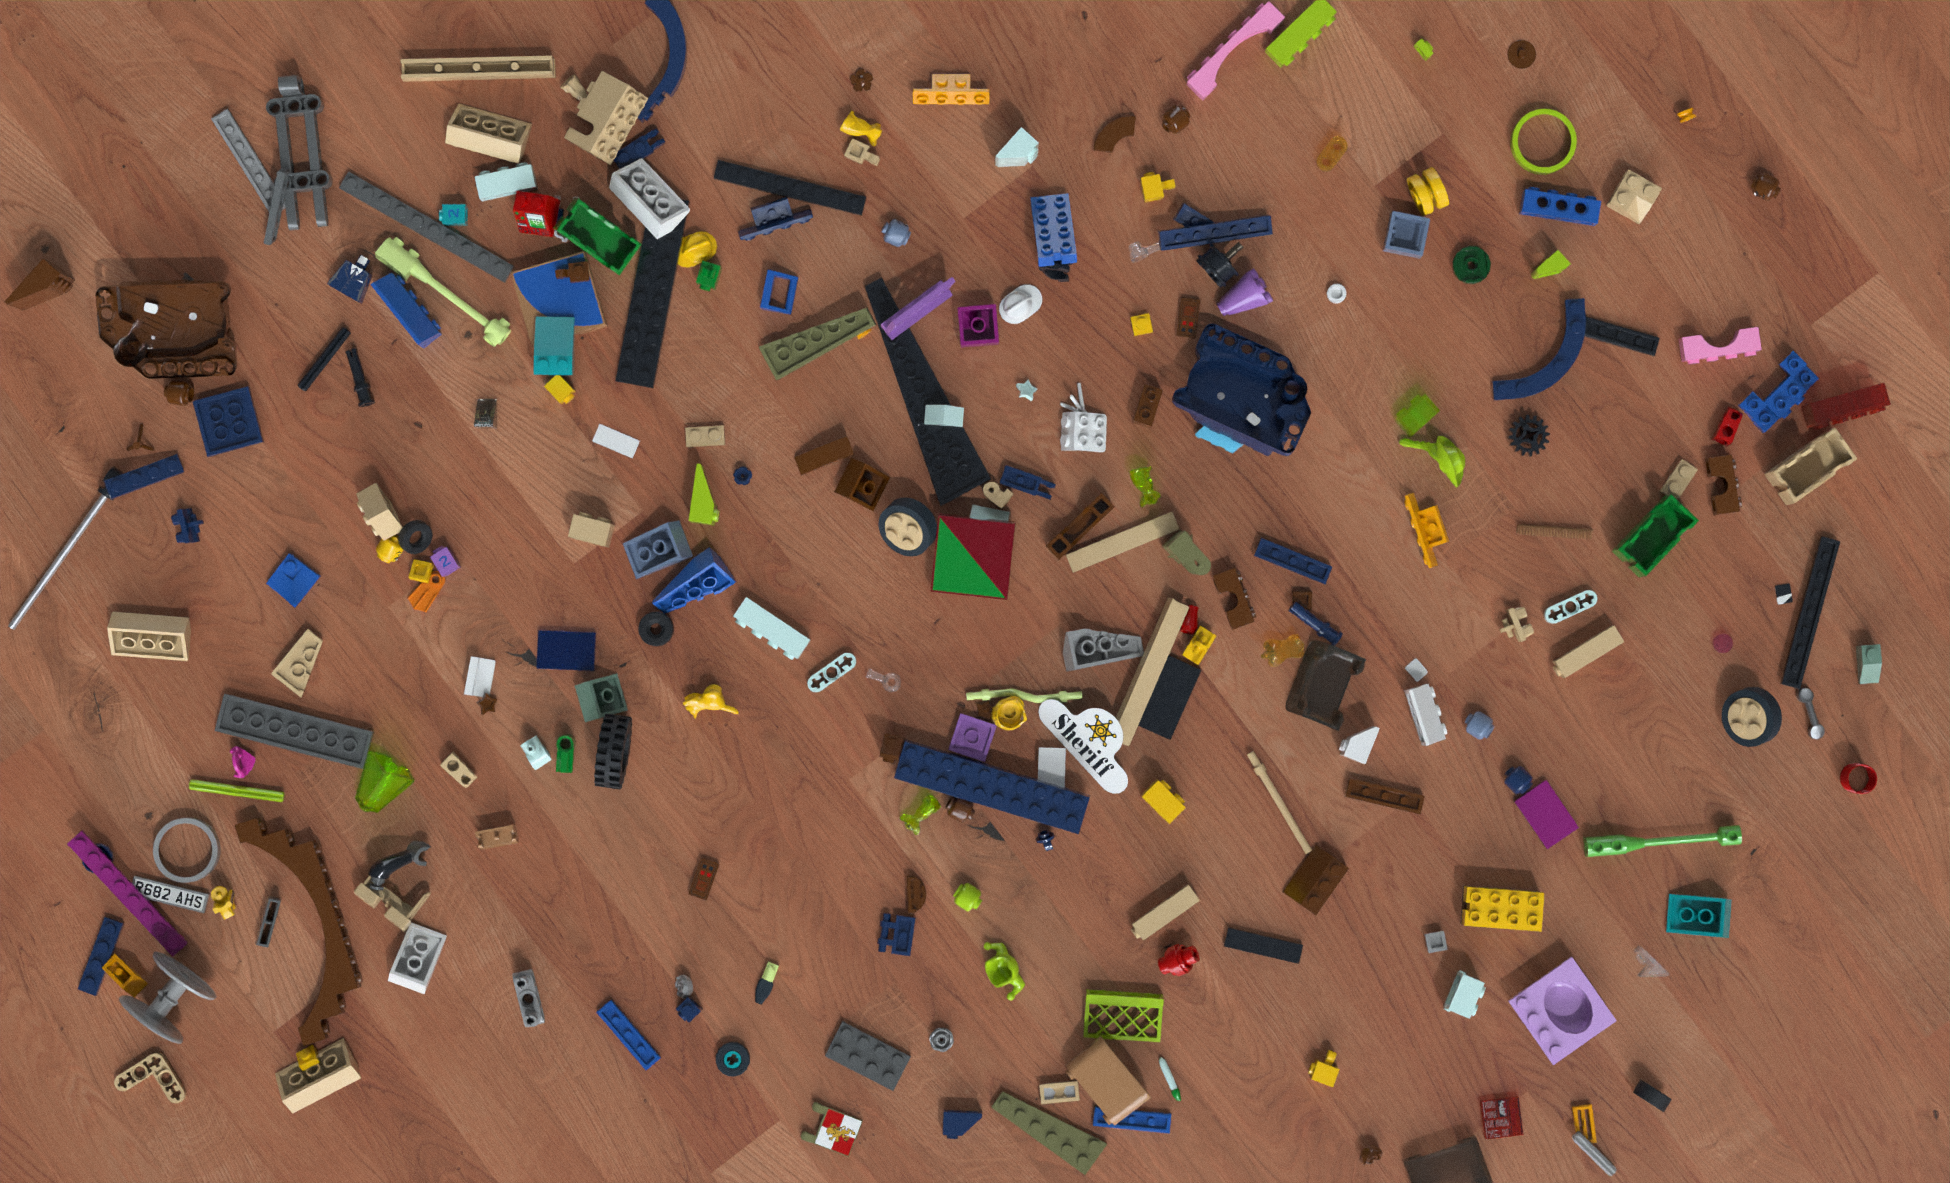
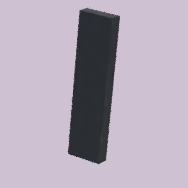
M1586 317L1584 337L1649 356H1655L1660 340L1659 337Z
M1232 928L1227 929L1224 947L1297 964L1300 962L1303 949L1301 944Z

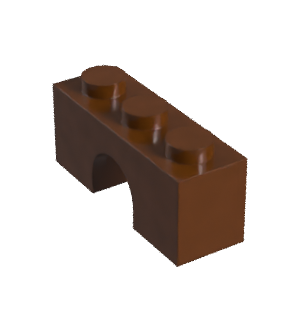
M1732 454L1706 458L1707 477H1718L1724 483V491L1720 495L1711 497L1713 516L1740 512L1742 500L1737 493L1739 481L1734 474L1736 461L1734 458L1732 459Z
M1233 568L1212 576L1218 594L1231 592L1236 597V606L1232 610L1225 612L1231 630L1255 622L1253 619L1256 617L1253 607H1249L1247 602L1250 599L1246 588L1242 589L1240 584L1243 581L1240 571H1236Z

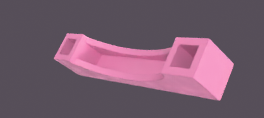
M1269 1L1266 4L1261 3L1255 10L1256 14L1252 18L1248 16L1241 24L1243 27L1239 31L1235 29L1228 36L1229 41L1225 45L1221 43L1214 50L1216 54L1212 58L1208 56L1201 63L1203 67L1198 72L1194 70L1187 77L1189 79L1187 86L1202 101L1216 88L1215 78L1217 71L1227 55L1237 45L1259 33L1268 32L1271 34L1284 21L1285 17Z

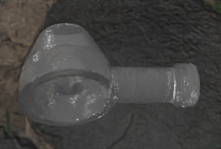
M1139 241L1132 243L1128 247L1132 263L1139 262L1149 254L1160 250L1159 241L1146 248Z
M868 669L866 678L869 677L881 682L886 691L895 692L900 688L901 679L897 674L888 673L884 676L872 671V669ZM889 679L895 680L894 686L888 685Z

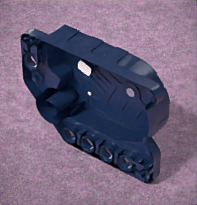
M1213 323L1206 325L1195 348L1198 361L1192 367L1185 387L1179 388L1173 393L1172 403L1176 407L1189 412L1197 423L1209 428V430L1251 447L1259 453L1270 456L1272 451L1282 456H1290L1294 452L1311 415L1310 407L1305 398L1308 390L1306 381L1295 373L1288 357ZM1214 330L1215 335L1209 336V332ZM1222 333L1223 335H1222V337H1221V340L1218 341V338H1219L1220 334ZM1231 337L1235 343L1229 346L1225 344L1224 339ZM1249 345L1252 348V352L1244 353L1241 347ZM1259 354H1268L1269 360L1265 362L1260 360ZM1284 361L1287 364V368L1279 369L1276 363ZM1289 390L1293 392L1294 395H1290L1286 391ZM1289 427H1298L1299 433L1291 434ZM1288 438L1292 439L1289 448L1284 450V445Z

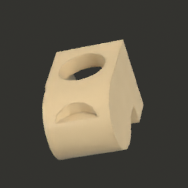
M988 482L983 487L985 497L1001 510L1014 495L1008 489L1002 492L995 482Z

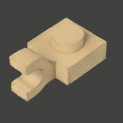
M853 138L844 155L846 158L861 165L864 160L875 166L880 161L879 156L868 152L870 146Z

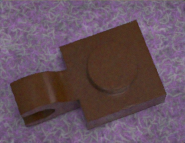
M587 261L568 263L569 269L555 270L557 279L570 278V283L590 281Z

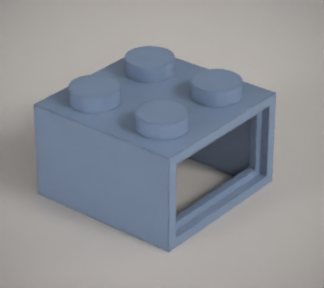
M1392 211L1389 217L1383 251L1420 259L1424 252L1430 218Z

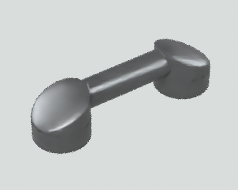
M1800 688L1796 692V698L1799 702L1805 704L1811 726L1808 728V735L1812 739H1821L1824 736L1825 729L1819 724L1812 703L1814 694L1809 688Z

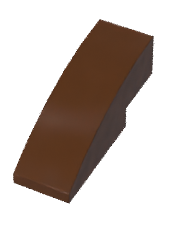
M848 436L794 458L802 476L854 455Z

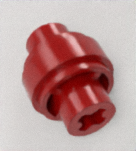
M1176 944L1165 951L1164 957L1158 959V966L1164 975L1171 973L1174 976H1182L1192 970L1193 964L1199 962L1200 956L1195 946L1186 947L1182 944Z

